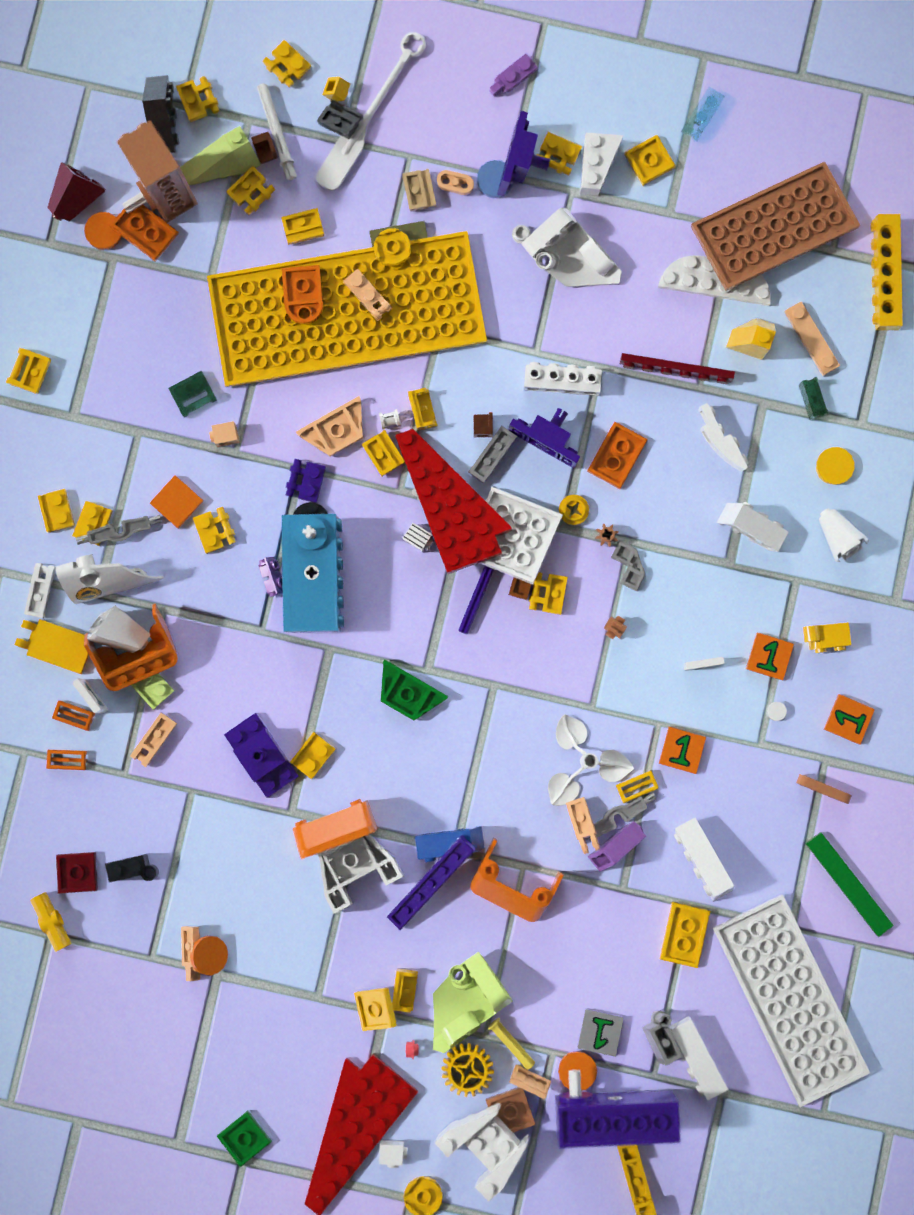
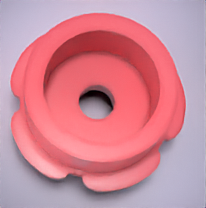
M412 1040V1042H406V1058L414 1060V1056H418V1044H415V1041Z

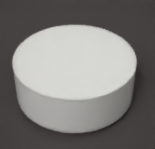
M772 702L768 705L766 713L771 720L780 721L785 718L787 709L781 702Z

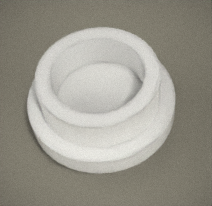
M517 225L512 231L513 240L519 244H522L531 235L530 229L525 225Z

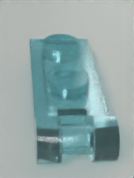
M709 86L684 125L681 133L692 136V139L697 142L725 96ZM693 123L699 126L697 130L691 127Z

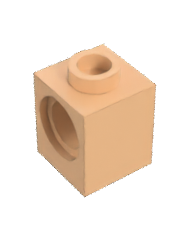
M234 421L211 425L212 431H209L210 439L217 447L240 443L237 425Z

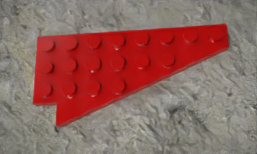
M414 429L396 434V440L447 574L502 555L496 537L512 531L511 526Z
M374 1054L370 1056L362 1068H359L347 1057L344 1060L304 1203L317 1215H321L418 1093L415 1087Z

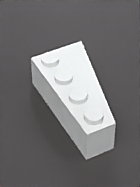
M696 817L676 827V834L673 836L678 845L682 844L685 851H683V854L688 862H692L694 866L693 871L696 877L701 879L704 884L702 887L706 895L710 896L714 902L732 892L734 884Z

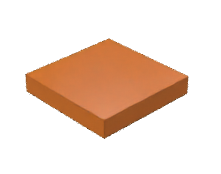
M174 475L151 500L150 504L179 529L204 500Z

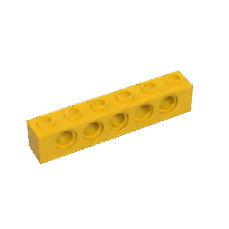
M877 214L871 221L870 226L871 232H873L871 250H874V257L871 260L874 276H872L871 284L874 287L875 294L872 296V306H875L872 324L875 325V331L899 330L903 326L901 214ZM881 232H886L889 238H884ZM882 250L887 251L889 257L883 256ZM882 269H887L890 276L884 275ZM883 287H886V288L889 289V291H890V294H889V295H887V294H885V293L883 292V290H882ZM883 306L889 307L890 313L884 312Z

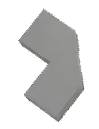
M619 540L611 559L628 566L620 584L637 592L645 577L644 568L637 549Z

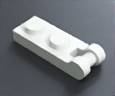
M35 563L24 610L25 615L39 618L45 617L56 566H43L42 563ZM41 573L46 574L45 579L40 578Z

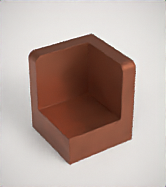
M269 131L251 137L261 164L278 158Z
M489 412V414H475L473 416L474 438L493 437V412Z

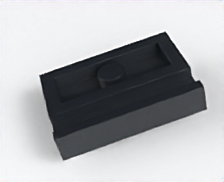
M331 99L329 106L325 107L317 122L319 125L350 139L359 126V122L364 118L361 113Z

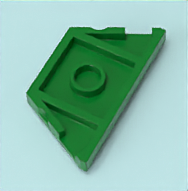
M384 659L380 702L415 721L449 697Z

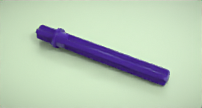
M484 566L458 629L459 632L463 634L469 633L494 569Z

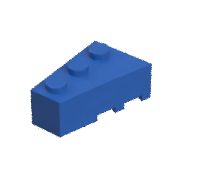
M482 826L415 836L418 859H425V862L436 861V857H442L462 835L476 848L473 853L485 849Z

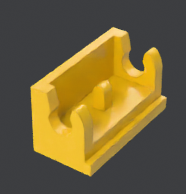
M421 388L408 391L417 431L437 427L429 390Z
M397 968L392 1000L394 1011H413L418 971Z

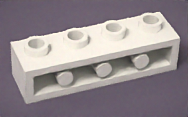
M529 362V364L525 365L523 390L599 396L602 370L597 369L598 367L587 366L585 369L579 368L578 365L560 367V364L549 363L546 366L541 365L539 362Z

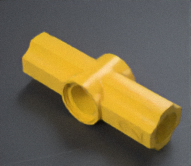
M47 892L30 899L38 916V924L43 933L47 934L55 952L72 944L63 927L62 916L58 910L54 909Z

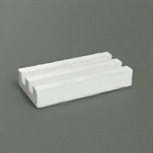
M724 657L685 662L683 668L684 670L722 665L725 664Z

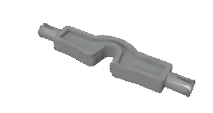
M160 515L150 518L142 516L121 521L123 529L121 533H116L113 524H107L87 531V535L75 538L77 545L90 542L92 545L107 540L119 542L128 539L133 533L148 530L151 528L150 525L162 523Z
M652 792L644 798L638 797L626 805H618L609 809L602 819L594 823L597 833L596 837L598 838L617 828L616 821L614 820L615 815L619 814L624 822H628L646 810L649 803L657 800L654 793Z

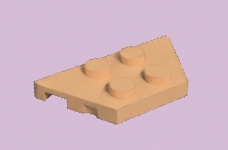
M360 396L296 431V434L329 457L363 439Z

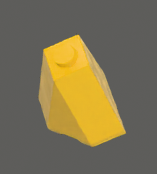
M759 318L746 322L732 329L726 348L762 360L771 348L776 333L775 325Z

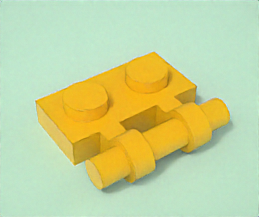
M285 39L271 52L275 58L271 61L268 57H265L262 61L267 66L266 69L270 73L273 72L278 77V80L289 88L294 84L290 79L292 76L299 80L311 68V64ZM281 64L287 69L286 72L279 68Z
M206 76L199 78L200 85L196 86L194 80H190L176 86L190 123L208 116L205 110L207 108H211L213 114L220 111L218 100L214 97L212 85L208 82ZM205 93L207 100L202 101L199 94Z
M547 132L540 147V151L546 154L545 156L537 155L550 158L548 167L557 170L556 172L559 174L564 173L569 176L572 168L567 167L566 164L569 163L574 166L582 146ZM551 156L560 159L561 162L558 163L551 160Z
M252 166L226 193L239 206L246 202L248 206L244 211L249 216L253 211L256 212L260 208V204L271 198V194L276 189L271 184L265 189L262 185L267 181L266 178ZM258 190L261 194L253 200L251 196Z
M224 507L216 509L218 516L215 518L211 511L193 517L206 554L224 548L222 542L224 539L228 540L229 545L236 543L234 529H231L228 521L229 515L225 513ZM216 524H222L223 533L219 534Z
M538 572L535 582L532 584V594L528 600L530 602L529 610L536 611L537 604H543L542 612L561 615L568 577L548 574V580L544 581L542 580L543 573ZM540 587H546L544 598L539 597Z

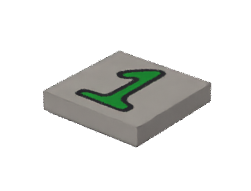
M585 1009L577 1048L616 1057L624 1018Z

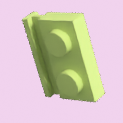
M159 673L131 685L153 710L175 691Z

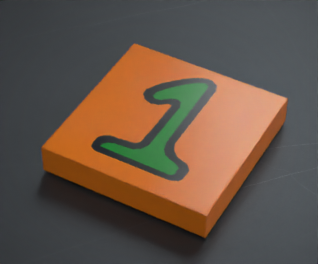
M757 632L745 669L783 681L794 644Z
M838 694L823 730L860 745L875 709Z
M668 727L658 764L696 774L706 737Z

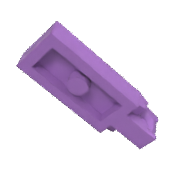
M525 53L497 75L494 79L495 83L490 87V93L494 97L501 91L509 93L537 71V65Z

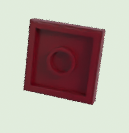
M96 852L56 855L58 894L98 891Z

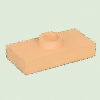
M515 1065L509 1083L545 1099L551 1081L519 1065Z

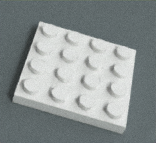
M492 487L486 502L511 526L512 531L496 537L502 555L480 562V564L534 584L563 514Z

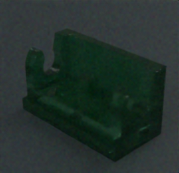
M814 377L811 380L801 381L798 386L809 420L829 415L820 390L818 378Z

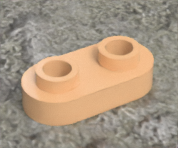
M443 170L437 175V185L441 190L460 195H468L473 191L474 181L469 175L450 170ZM448 179L450 182L444 184L443 180ZM467 184L468 187L464 189L461 185Z

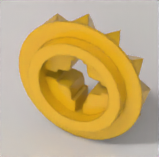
M569 495L561 501L558 510L560 514H563L562 520L565 523L577 525L584 522L588 517L589 505L583 497ZM578 503L577 511H579L580 514L574 513L570 517L569 515L571 510L569 509V507H574Z

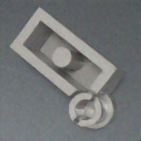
M656 1010L651 1015V1022L643 1026L642 1029L658 1063L667 1066L683 1057L668 1027L672 1023V1019L669 1018L671 1016L663 1011Z

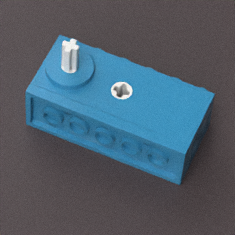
M337 514L282 515L283 632H341V627H344V616L340 615V608H344V598L340 596V589H343L342 576L340 577V570H343V559L339 557V551H343V540L339 538V532H342L343 527L342 520L339 519ZM313 570L317 572V574L314 575V578L309 575L310 573H313Z

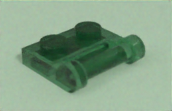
M202 370L168 388L184 418L189 416V413L211 401L212 403L217 401ZM205 391L207 392V396L191 403L186 407L184 406V402L200 395Z

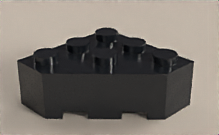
M168 75L146 77L142 98L146 122H152L169 151L174 153L176 152V146L179 145V136L175 131L177 113L176 108L173 107V82L169 81Z

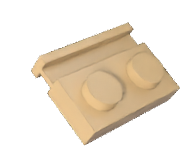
M429 168L422 171L402 173L410 212L427 209L432 206L436 207Z

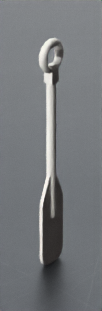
M410 32L402 38L400 47L403 53L365 113L364 119L359 122V126L350 139L343 136L339 137L317 172L316 180L322 187L331 191L340 187L363 150L366 128L369 121L410 58L418 57L424 52L426 41L421 34ZM411 37L422 41V45L414 53L404 48V45H407Z

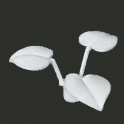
M567 714L562 715L559 719L555 732L557 743L565 750L571 749L574 746L582 754L580 758V765L582 767L572 774L570 778L565 773H557L550 778L548 794L552 805H565L578 796L580 785L573 779L585 769H592L600 765L599 774L607 782L619 781L634 770L631 762L616 750L603 751L599 762L598 757L594 753H586L577 745L584 743L587 738L585 725Z

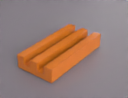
M58 700L52 719L89 731L95 713ZM64 706L89 715V717H82L60 709V707ZM58 712L84 721L86 725L57 716Z
M47 749L46 769L86 770L87 751ZM52 754L81 755V758H58L51 756ZM51 761L81 762V766L51 765Z

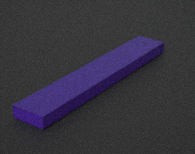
M463 835L460 836L388 914L387 918L399 930H402L476 848Z

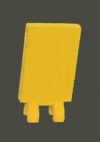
M39 619L38 624L23 620L21 627L32 632L28 641L16 638L15 646L27 649V656L78 674L83 673L89 657L84 647V634Z

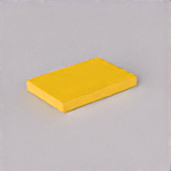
M672 902L659 959L698 968L711 911Z

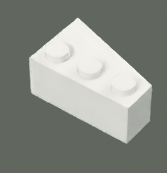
M585 133L580 195L599 196L622 143L623 135Z
M743 502V504L727 503L716 523L732 527L733 532L737 534L740 532L748 537V540L768 551L779 552L789 533L783 529V524L777 521L772 522L768 519L769 516L760 511L756 512L753 510L754 507L746 502Z

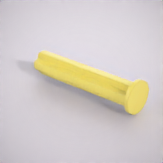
M500 1018L495 1019L488 1026V1029H491L527 1070L531 1069L535 1061L502 1025Z

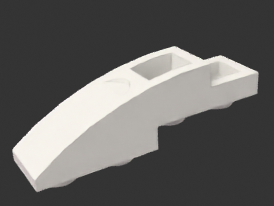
M708 403L701 405L698 411L705 423L700 428L703 437L721 459L740 472L745 471L749 463L745 454H741L739 450V441L732 434L724 437V428L721 423H717L714 408L712 406L709 407Z

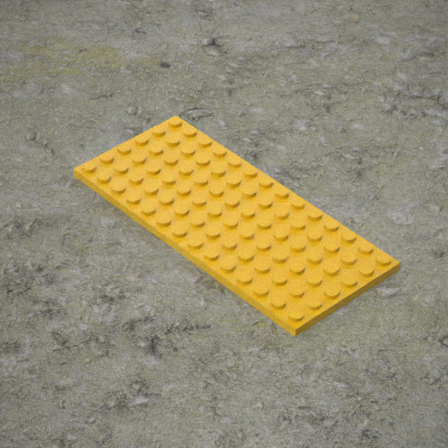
M468 231L411 240L410 257L404 264L397 267L383 265L377 260L374 247L207 275L225 387L487 343ZM320 265L323 297L322 313L316 321L310 324H298L289 318L285 310L282 268ZM357 269L392 307V310L386 311L379 321L372 316L343 282ZM379 303L374 306L376 310L381 307ZM304 309L300 312L299 316L302 319H306L309 317L310 312Z

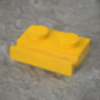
M318 208L281 217L288 245L325 236Z
M385 430L362 443L364 450L381 477L405 463Z
M66 489L38 495L47 533L75 526Z
M85 501L72 536L87 535V531L107 525L113 510Z
M313 732L290 763L312 780L336 749Z

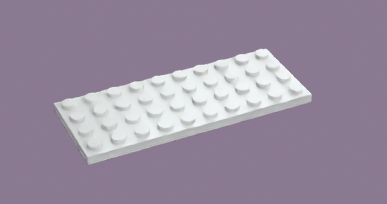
M783 894L713 927L714 933L799 1107L870 1074Z

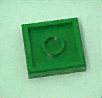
M248 1110L216 1136L240 1167L272 1142Z

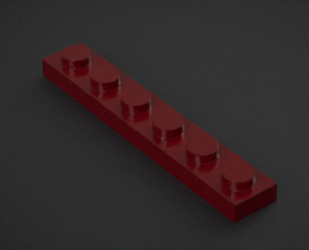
M626 353L621 354L619 364L627 369L638 367L642 368V371L645 372L657 370L661 371V374L664 375L675 373L680 374L679 376L682 378H691L693 376L698 377V380L701 381L717 380L719 384L731 383L735 376V371Z

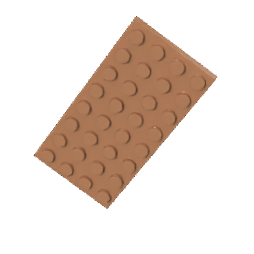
M824 161L692 223L690 227L725 291L858 229L860 223Z

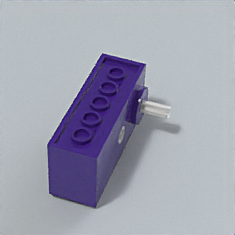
M573 1069L569 1070V1092L555 1095L556 1133L559 1148L681 1143L679 1102L672 1090L592 1094L581 1091L580 1070Z

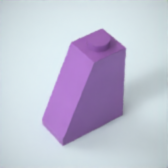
M633 821L604 842L599 850L593 851L587 857L600 872L615 865L643 840L646 835L643 833L642 827Z

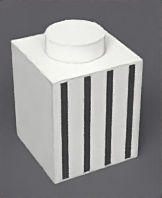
M413 522L402 538L403 541L422 553L425 549L428 550L433 543L432 534Z

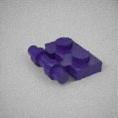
M294 459V463L290 467L289 482H286L285 486L287 488L285 496L293 497L294 491H299L298 499L317 503L326 466L307 462L304 469L300 468L302 460ZM298 474L304 475L301 485L296 484Z

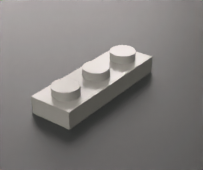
M501 425L468 473L482 483H485L517 436Z

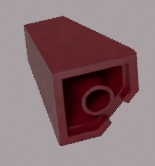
M61 162L47 208L52 213L51 216L59 221L64 219L70 222L99 198L106 189L96 180H91L88 176L84 175L80 170Z

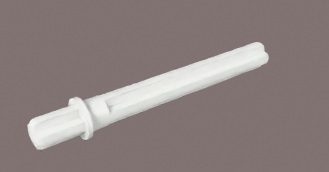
M261 83L257 86V90L281 161L280 167H283L286 179L292 181L297 178L293 165L294 159H291L268 85Z

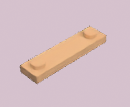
M802 301L785 310V315L822 376L840 366L839 362Z

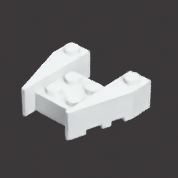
M370 834L318 853L324 896L333 914L353 904L344 886L377 869L385 886L404 877L396 859Z
M500 1103L487 1107L478 1113L470 1114L461 1120L451 1122L438 1134L434 1142L447 1158L465 1144L488 1170L478 1178L475 1188L488 1202L503 1190L526 1149L530 1138L529 1135H526L520 1141L497 1116L501 1106Z

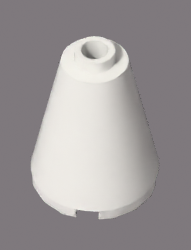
M827 508L820 513L821 517L818 520L836 562H840L839 558L843 557L846 560L863 548L861 546L863 542L866 545L868 544V538L837 510Z

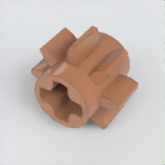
M603 523L602 530L596 529L599 536L595 537V540L601 541L600 546L607 543L608 547H611V541H618L614 537L618 534V531L612 529L613 524L610 527H606L605 523ZM605 531L607 534L611 533L609 540L606 537H602Z
M611 616L604 626V629L607 630L605 635L611 639H614L615 636L620 639L627 628L624 625L625 619L620 616L616 618Z

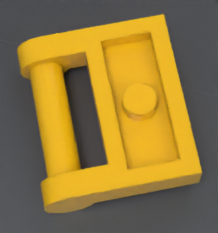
M19 347L17 352L19 355L10 378L7 377L5 383L38 395L51 359ZM29 357V361L27 363L21 381H18L17 379L22 369L25 358Z

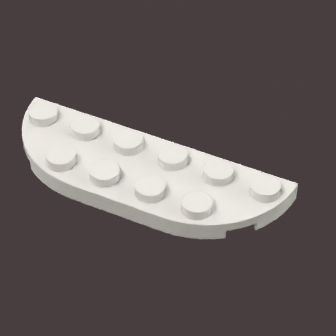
M700 255L685 256L671 263L663 272L657 287L769 306L771 302L770 290L762 275L725 291L707 256Z

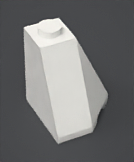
M115 605L97 617L89 628L90 633L87 639L134 653L138 650L142 651L148 645L147 639L151 634Z

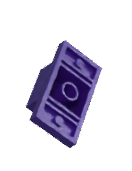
M520 111L516 121L497 195L504 197L506 191H510L514 181L523 184L531 166L546 171L548 169L550 158L534 154L538 134L527 131L530 122L526 120L528 112Z
M557 408L551 421L537 415L531 427H528V423L522 419H512L509 425L510 432L574 469L580 456L577 455L578 452L571 447L565 448L571 433L561 428L566 416H568L566 411H563L561 417H559L562 409Z
M254 713L224 734L234 749L232 750L252 781L257 783L266 798L299 777L257 713Z

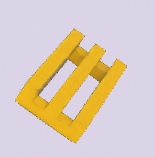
M651 770L615 785L623 803L659 788ZM647 776L650 777L649 780H646V781H644V782H642V783H639V784H637V785H634V786H632V787H630V788H627V789H625V790H623V791H622V789H621V787L626 786V785H628V784H630V783H633V782H635V781H638V780H640V779H642V778H645V777H647ZM647 784H653L652 787L642 790L631 796H628L626 798L624 796V794L636 790L640 787H643Z

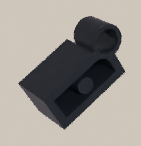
M147 853L105 863L109 883L140 875L145 881H151L156 879L159 874L158 868L155 865L149 864ZM147 868L153 869L154 876L152 878L146 875Z

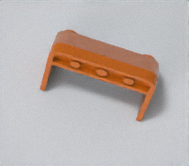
M156 603L152 605V616L156 623L149 630L152 641L142 651L138 650L134 653L124 652L117 655L110 646H102L96 649L94 643L87 639L89 633L84 635V647L108 690H121L176 665L178 655L169 629Z
M361 799L350 802L351 806L310 822H307L306 819L296 822V827L292 829L300 858L310 857L376 832L378 827L368 800L363 802Z
M493 837L471 880L472 892L528 922L538 921L550 904L564 876L563 873L558 871L550 889L545 887L536 888L531 897H527L496 880L499 874V867L495 861L489 859L497 843V839Z

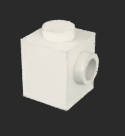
M381 1140L379 1165H387L388 1168L402 1166L403 1159L407 1160L408 1147H404V1141Z

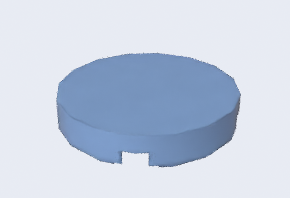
M488 161L478 171V187L489 198L503 197L497 195L505 165L503 161Z

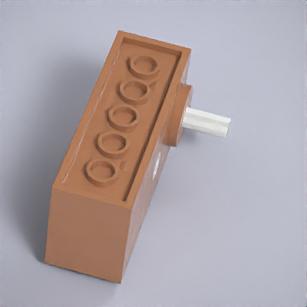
M151 121L139 124L134 131L123 134L116 141L139 179L135 183L141 191L122 203L127 213L148 202L153 211L157 209L164 221L168 223L198 204L178 163Z

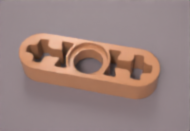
M799 774L796 781L801 786L845 804H849L852 795L802 774Z

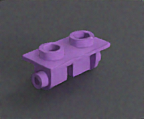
M275 556L264 557V559L259 560L258 567L262 578L269 576V580L263 581L267 594H270V597H274L283 593V581L279 571L280 566Z

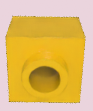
M329 77L322 95L329 100L345 101L348 96L350 83L341 77Z

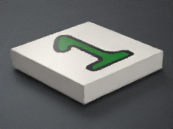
M77 678L72 682L93 713L104 714L109 710L86 679Z

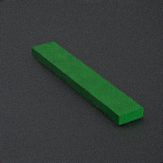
M819 832L805 843L877 937H880L894 926L822 832Z

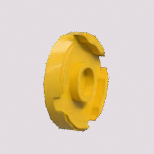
M396 228L380 232L374 242V253L377 260L389 267H397L404 264L411 254V241L408 235Z
M831 447L825 449L818 456L816 472L823 482L839 485L845 483L852 476L855 462L847 450L841 447Z
M416 1177L405 1188V1207L413 1215H433L442 1204L443 1194L441 1187L436 1180L430 1177Z

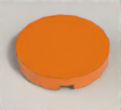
M99 212L88 218L84 229L85 237L96 249L109 250L119 244L122 236L110 228V224L116 218L115 215L109 212Z
M204 936L194 943V948L190 953V960L195 971L210 976L218 974L224 968L228 959L227 946L223 940L214 936Z
M582 1051L569 1052L563 1056L558 1067L559 1078L563 1085L569 1089V1070L576 1069L580 1070L581 1091L591 1087L597 1076L596 1063L592 1057Z

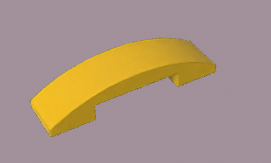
M637 1145L617 1146L636 1215H657Z

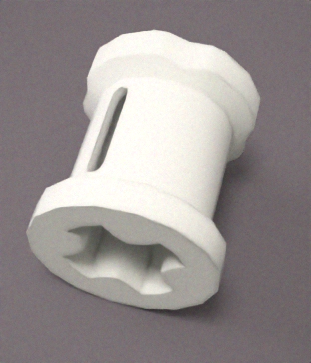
M394 409V412L379 413L382 430L388 426H401L397 409Z

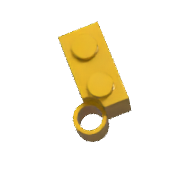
M849 622L803 627L804 642H808L809 650H815V653L827 652V648H834V651L846 650V646L852 645Z

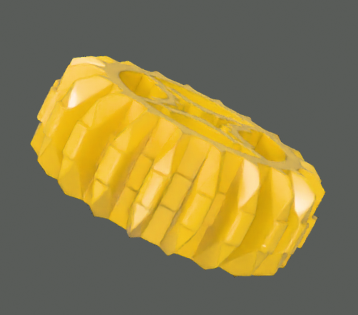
M460 1043L461 1050L458 1051L457 1047L454 1046V1054L449 1051L447 1052V1056L450 1059H443V1062L447 1065L441 1066V1070L446 1071L442 1074V1078H449L445 1081V1085L452 1084L450 1087L451 1092L457 1088L458 1096H460L461 1091H464V1097H468V1092H471L473 1097L476 1096L475 1090H478L481 1094L483 1093L481 1086L488 1088L489 1085L486 1081L492 1082L493 1080L488 1075L494 1074V1069L489 1068L493 1066V1061H488L491 1058L490 1054L483 1056L485 1053L484 1048L478 1052V1044L474 1046V1049H471V1043H468L467 1048L464 1049L463 1043ZM470 1055L465 1062L455 1061L460 1056ZM476 1057L482 1062L484 1073L474 1066ZM471 1062V1070L473 1071H469L468 1074H466L465 1076V1069L470 1065ZM452 1067L461 1073L460 1082L453 1077ZM470 1078H480L474 1084L465 1085Z

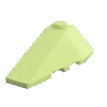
M238 126L187 161L180 169L190 186L209 182L213 179H225L228 176L243 175L252 166L257 168L261 166V163L243 130Z

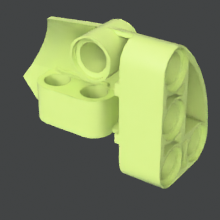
M479 951L462 964L453 966L449 971V976L433 993V1050L448 1052L475 1033L482 1023L513 1002ZM459 971H463V977L460 980H456V974Z

